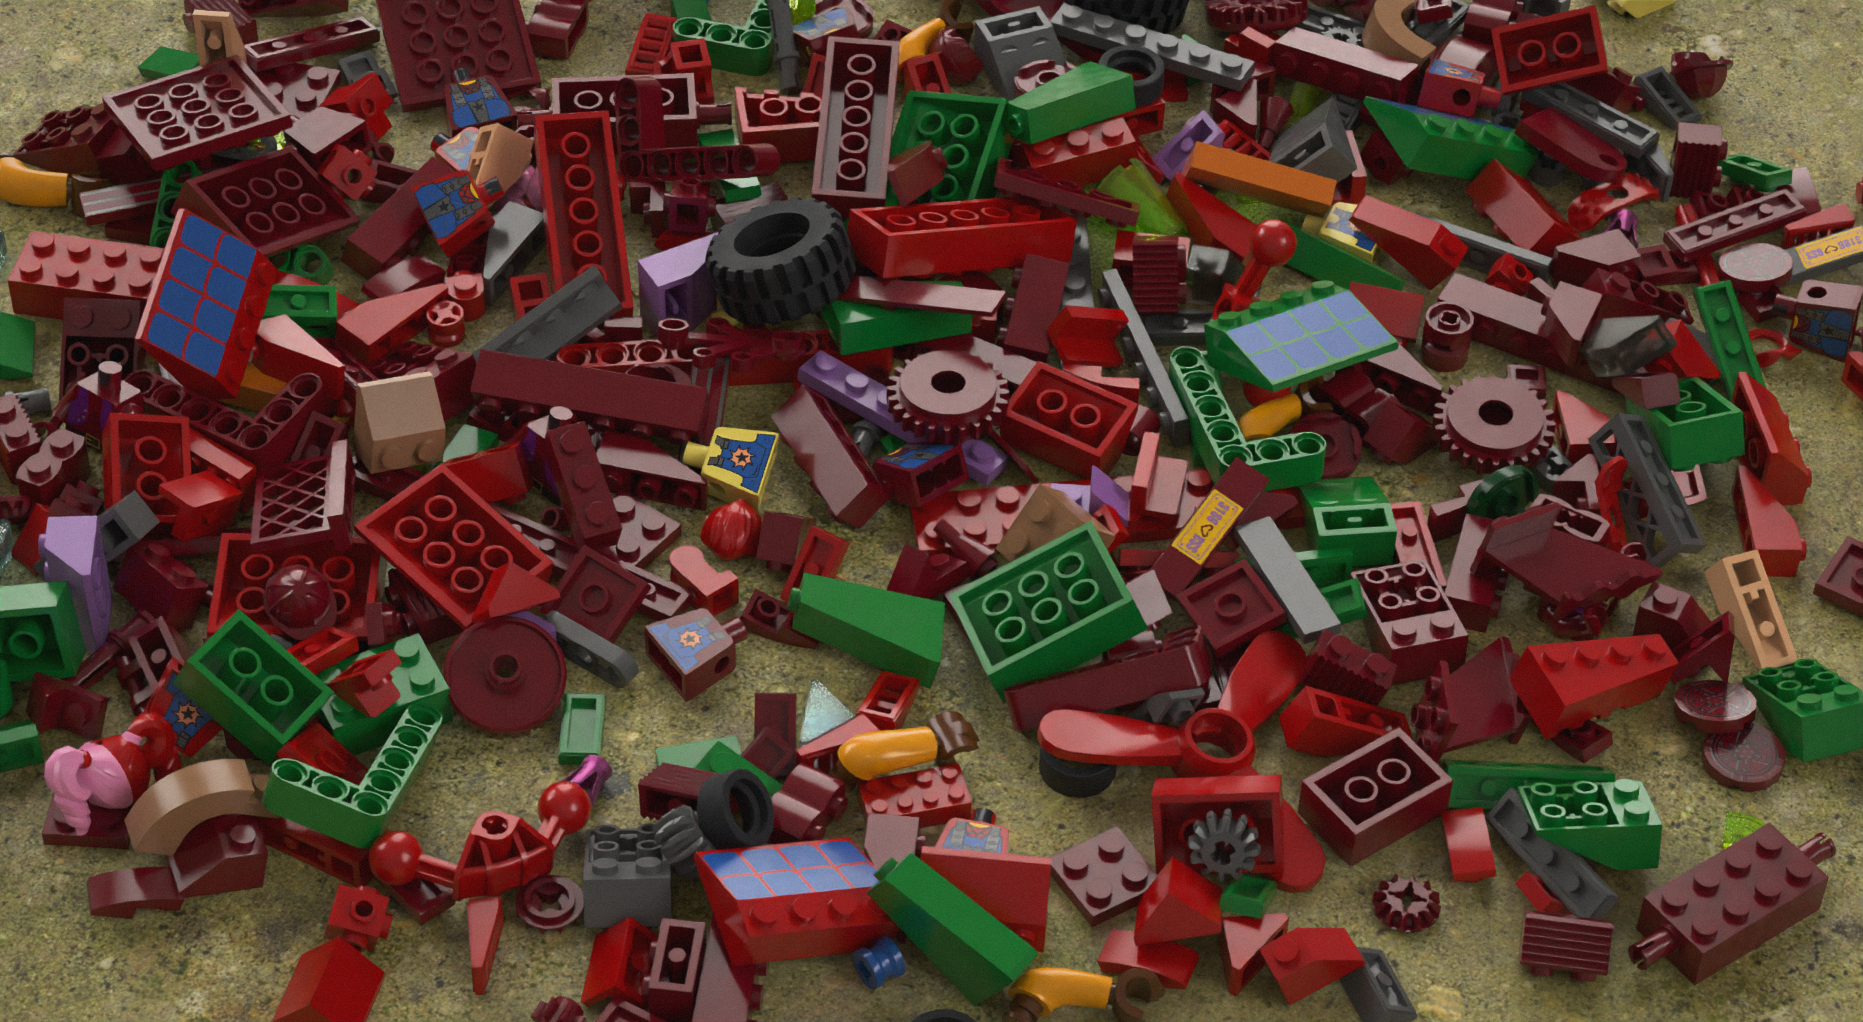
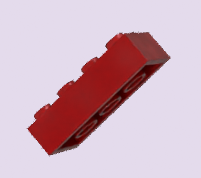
M189 427L191 475L203 471H211L242 491L243 496L238 510L245 514L254 506L257 479L256 465Z
M959 763L858 781L857 799L866 828L868 813L919 817V829L947 824L949 819L954 817L971 819L972 801Z

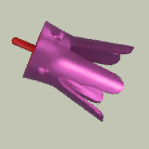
M1617 210L1611 215L1610 224L1603 233L1620 229L1629 241H1631V237L1633 238L1634 247L1638 248L1635 232L1639 223L1638 217L1630 210Z
M589 754L584 757L579 768L562 781L572 780L573 783L578 784L584 790L589 787L588 795L593 806L598 793L604 787L605 782L612 776V769L604 758Z

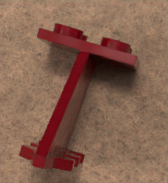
M1558 501L1545 506L1534 505L1524 513L1512 517L1501 516L1492 521L1470 567L1473 576L1501 567L1556 605L1557 608L1553 614L1556 621L1562 620L1573 610L1579 608L1585 610L1587 607L1601 604L1611 597L1619 600L1624 599L1638 588L1660 579L1663 575L1659 567L1553 529L1552 527L1562 508Z
M1499 637L1452 674L1449 672L1448 662L1439 661L1433 675L1427 677L1424 684V693L1419 703H1414L1412 706L1410 724L1416 731V744L1437 765L1443 753L1510 735V744H1518L1532 717L1529 714H1525L1524 704L1509 681L1520 660V656L1517 653H1513L1508 637Z

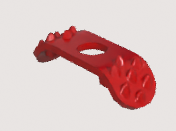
M1639 173L1624 174L1617 182H1605L1581 193L1568 209L1567 217L1569 224L1577 231L1588 232L1594 229L1600 221L1606 219L1607 215L1642 200L1646 202L1652 199L1658 202L1661 199L1659 188L1652 186L1646 177L1640 179ZM1616 189L1623 191L1627 197L1616 199L1609 196L1607 192Z
M1616 456L1602 465L1594 481L1601 517L1611 524L1607 544L1610 550L1618 553L1628 544L1618 498V492L1623 490L1622 476L1628 466V461L1622 456ZM1610 510L1614 516L1615 526L1610 518Z

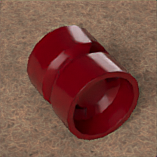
M1444 301L1435 303L1426 311L1420 358L1428 368L1447 373L1457 371L1467 363L1474 316L1467 307L1457 302Z

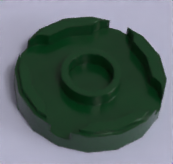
M1510 465L1501 468L1486 477L1474 489L1467 501L1466 513L1494 520L1501 516L1512 517L1526 511L1524 508L1530 501L1533 503L1538 496L1540 488L1538 480L1523 465Z

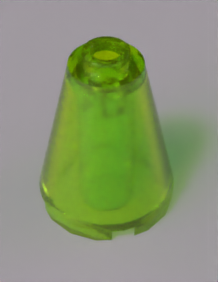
M1129 159L1132 165L1126 169L1121 165L1117 166L1097 187V190L1139 204L1140 209L1136 227L1128 224L1126 228L1115 227L1106 223V218L1093 215L1098 220L1117 230L1186 237L1188 228L1144 163L1139 159Z

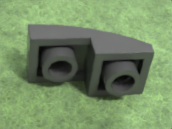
M1202 688L1160 693L1140 704L1129 718L1170 726L1172 721L1174 723H1181L1184 719L1195 713V709L1205 696Z

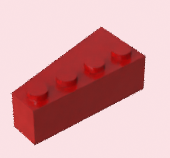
M734 87L735 123L740 144H772L779 152L780 162L815 160L821 98L815 96L814 93L801 92L800 97L779 96V90L768 89L764 90V95L747 93V88Z
M1660 634L1531 645L1526 647L1509 681L1541 733L1548 740L1557 736L1558 732L1562 729L1568 728L1571 731L1581 727L1584 721L1593 717L1599 720L1609 716L1614 709L1621 707L1625 710L1659 697L1679 662Z

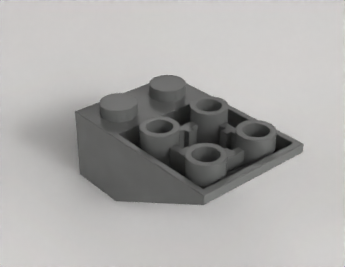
M1040 6L975 21L974 52L983 63L985 72L1001 97L1007 98L1008 101L1017 98L1014 92V79L1018 76V71L1023 66L1034 61L1046 59L1055 60V65L1064 66V62H1066L1054 28Z
M1331 97L1277 136L1269 161L1337 180L1336 184L1358 168L1335 99Z
M606 824L597 826L595 829H587L583 873L584 928L612 927L630 916L643 926H661L662 918L671 919L672 866L668 864L666 857L660 852L661 849L655 841L653 833L654 824H643L637 828L620 829L616 825Z

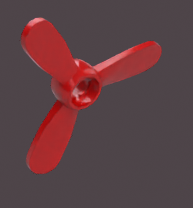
M1264 631L1254 638L1228 678L1217 708L1196 711L1184 719L1179 727L1155 724L1117 715L1064 709L1054 710L1044 715L1037 730V739L1043 749L1051 755L1064 760L1111 765L1171 766L1177 778L1257 776L1260 774L1252 767L1256 755V744L1253 734L1279 711L1299 682L1298 678L1305 662L1306 654L1299 642L1290 635L1280 631ZM1196 743H1211L1219 746L1229 753L1231 758L1225 759L1210 756L1199 749ZM1283 798L1284 872L1263 873L1267 880L1278 883L1277 888L1290 893L1304 892L1313 888L1322 879L1326 858L1323 848L1292 806Z

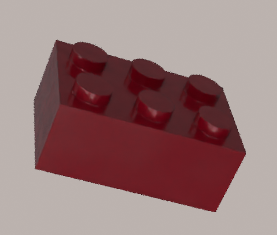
M1399 727L1302 780L1297 813L1351 867L1441 816V812L1448 811L1453 779Z

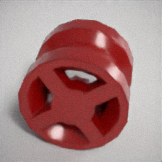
M439 301L432 304L426 312L430 342L442 348L459 345L465 338L463 308L453 301Z

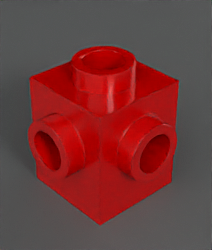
M335 145L316 170V173L342 200L346 198L351 201H357L359 197L364 199L368 196L376 184L373 179L378 172L370 167L373 161L367 155L356 148L351 152L343 145Z
M339 884L323 938L332 940L340 936L359 952H364L365 950L374 952L378 938L386 940L394 914L386 913L390 898L382 896L378 890L372 887L357 886L353 888Z

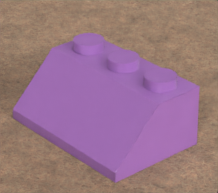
M98 516L48 517L46 534H40L38 541L40 558L47 559L44 566L45 583L68 581L86 650L93 654L106 643L105 639L110 630L113 605Z

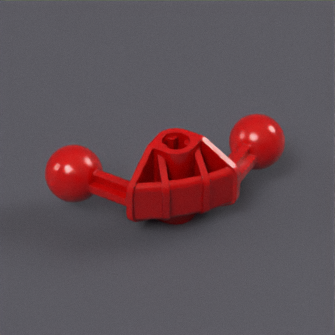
M1270 219L1259 223L1253 229L1249 238V249L1253 257L1235 286L1225 283L1222 287V294L1213 309V320L1218 319V315L1230 311L1240 312L1249 309L1250 304L1261 301L1254 294L1270 268L1286 264L1296 251V235L1287 223ZM1244 380L1242 384L1243 394L1253 407L1276 398L1284 397L1291 392V386L1271 392Z
M569 781L556 782L548 786L538 800L537 812L542 823L538 831L520 817L501 811L485 812L477 818L469 832L458 865L425 855L420 842L410 833L400 830L389 831L380 835L373 842L369 851V866L375 877L385 884L392 886L404 885L417 877L452 888V898L456 901L481 896L485 898L500 896L509 889L517 886L523 887L528 882L551 873L554 867L555 852L564 835H571L580 831L589 821L592 811L591 801L587 792L578 784Z

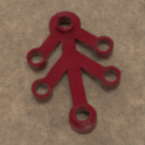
M716 317L706 320V333L689 332V324L682 319L668 318L658 323V340L661 341V346L665 349H682L684 343L713 345L693 350L692 364L699 369L713 368L716 365V358L731 354V370L738 373H748L753 371L754 362L775 357L777 360L788 362L796 360L798 356L805 353L806 345L802 341V335L799 332L793 330L773 332L766 328L765 324L763 326H753L748 322L743 325L742 332L730 325L728 320Z

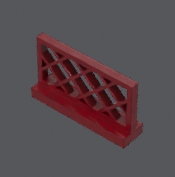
M347 439L332 442L331 455L259 467L257 469L250 540L253 554L333 540L336 552L352 549L356 471ZM301 482L297 486L292 487V485H294L295 483ZM315 488H320L319 490L315 491L314 493H311V492H310V491H312V490L315 489ZM276 495H281V496H279L278 498H276L275 500H272V499H271V498L275 497ZM296 500H297V501H300V502H298L297 504H295V505H293V506L290 505V504H292L293 502H295ZM315 506L319 507V508H317L316 510H314V511H312V512L309 511L310 509H312V508L315 507ZM276 513L279 514V515L276 516L275 518L270 519V517L273 516L274 514H276ZM295 519L298 520V521L295 522L294 524L289 525V523L292 522L293 520H295ZM314 525L318 526V528L309 529Z

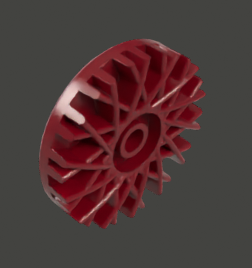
M1206 0L1205 2L1206 23L1211 28L1224 32L1241 33L1247 27L1258 32L1277 31L1301 24L1309 15L1308 0Z
M499 616L471 625L456 638L447 653L443 677L450 688L448 700L452 706L453 714L455 716L458 714L465 726L471 725L473 732L477 733V729L486 732L489 738L497 734L498 739L502 740L504 735L514 734V738H519L520 733H524L525 736H528L531 733V729L537 726L542 728L544 721H551L554 711L560 708L561 700L564 699L567 668L561 648L545 629L523 618ZM502 672H508L512 677L501 678L498 675Z

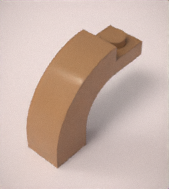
M1376 0L1362 32L1364 47L1419 64L1418 80L1425 75L1437 47L1420 38L1406 27L1418 0Z
M218 759L200 762L167 775L140 796L125 818L133 850L135 852L173 856L191 829L201 822L219 815L243 814L278 819L280 816L269 812L262 804L269 776L249 773L244 759Z

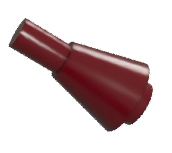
M1266 97L1260 103V137L1258 144L1268 152L1273 140L1294 115L1292 105L1283 97Z
M941 519L935 525L933 531L951 546L950 549L957 559L967 562L970 573L969 577L972 581H976L997 569L999 562L996 558L999 551L965 534H960L944 519Z

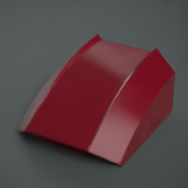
M1456 35L1436 46L1437 48L1432 58L1483 72L1486 74L1483 85L1494 88L1500 75L1493 45ZM1424 76L1417 81L1416 89L1421 90ZM1459 89L1462 93L1469 94L1467 90Z

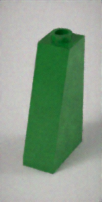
M1091 61L1084 63L1007 102V127L1010 137L1028 144H1034L1134 110L1136 105L1133 76Z
M912 281L964 287L961 281ZM839 300L830 305H824L820 311L840 355L972 333V317H976V315L903 307L885 310L881 308V305Z
M809 573L803 574L799 588L792 587L787 611L794 612L792 629L888 672L920 679V686L931 689L941 660L945 603Z
M912 852L898 862L891 857L873 874L878 881L869 889L867 894L974 1007L1013 983L1039 954L1032 946Z

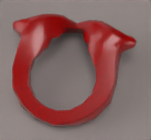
M1761 328L1748 332L1751 342L1761 338L1769 339L1779 347V349L1759 354L1755 352L1760 368L1773 365L1780 356L1786 360H1791L1802 352L1800 348L1790 344L1788 339L1778 331Z

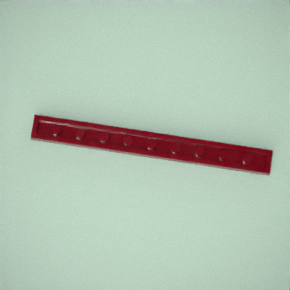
M357 454L352 457L356 471L355 487L386 501L391 500L426 475L412 467L371 474ZM484 500L553 561L552 575L559 578L563 577L579 553L573 538ZM596 550L599 554L636 575L652 587L636 610L637 613L655 621H661L683 614L692 604V591L600 550Z

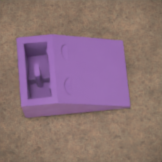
M719 232L638 260L640 316L643 317V320L657 339L659 321L668 318L685 320L689 324V332H691L717 308V294L706 266L705 257L711 239L714 235H718Z

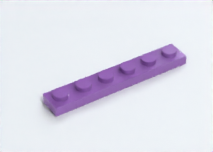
M821 350L799 368L797 380L908 443L929 442V440L921 437L915 438L914 433L910 430L904 432L902 430V422H893V414L888 413V403H886L887 387ZM971 439L961 444L969 478L985 487L1007 467L1009 456L980 439Z

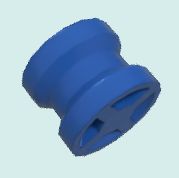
M884 935L875 940L874 946L869 949L862 947L853 952L852 958L855 969L863 983L871 990L881 987L886 978H897L905 973L906 967L903 956L897 945L888 936Z

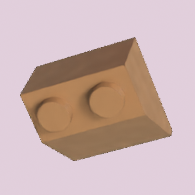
M430 371L357 384L353 449L371 474L443 461L446 427L434 378Z

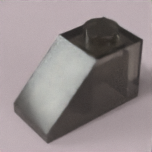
M1192 245L1185 279L1187 283V302L1215 306L1222 294L1224 284L1229 283L1235 286L1246 267L1229 250ZM1262 283L1254 294L1258 299L1260 298Z
M1659 315L1600 319L1579 350L1597 377L1627 376L1674 349L1677 342Z

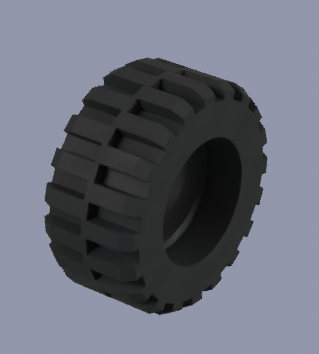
M800 197L790 198L788 201H781V199L771 201L769 205L756 206L751 208L750 212L746 214L741 213L734 217L733 222L722 226L719 229L718 235L713 236L705 257L708 272L723 310L737 321L744 324L749 322L753 326H763L764 323H770L772 326L781 325L783 321L791 320L794 322L802 319L804 315L809 313L813 315L821 311V307L835 302L838 294H844L849 288L857 264L840 213L824 201L820 202L814 198L802 200Z

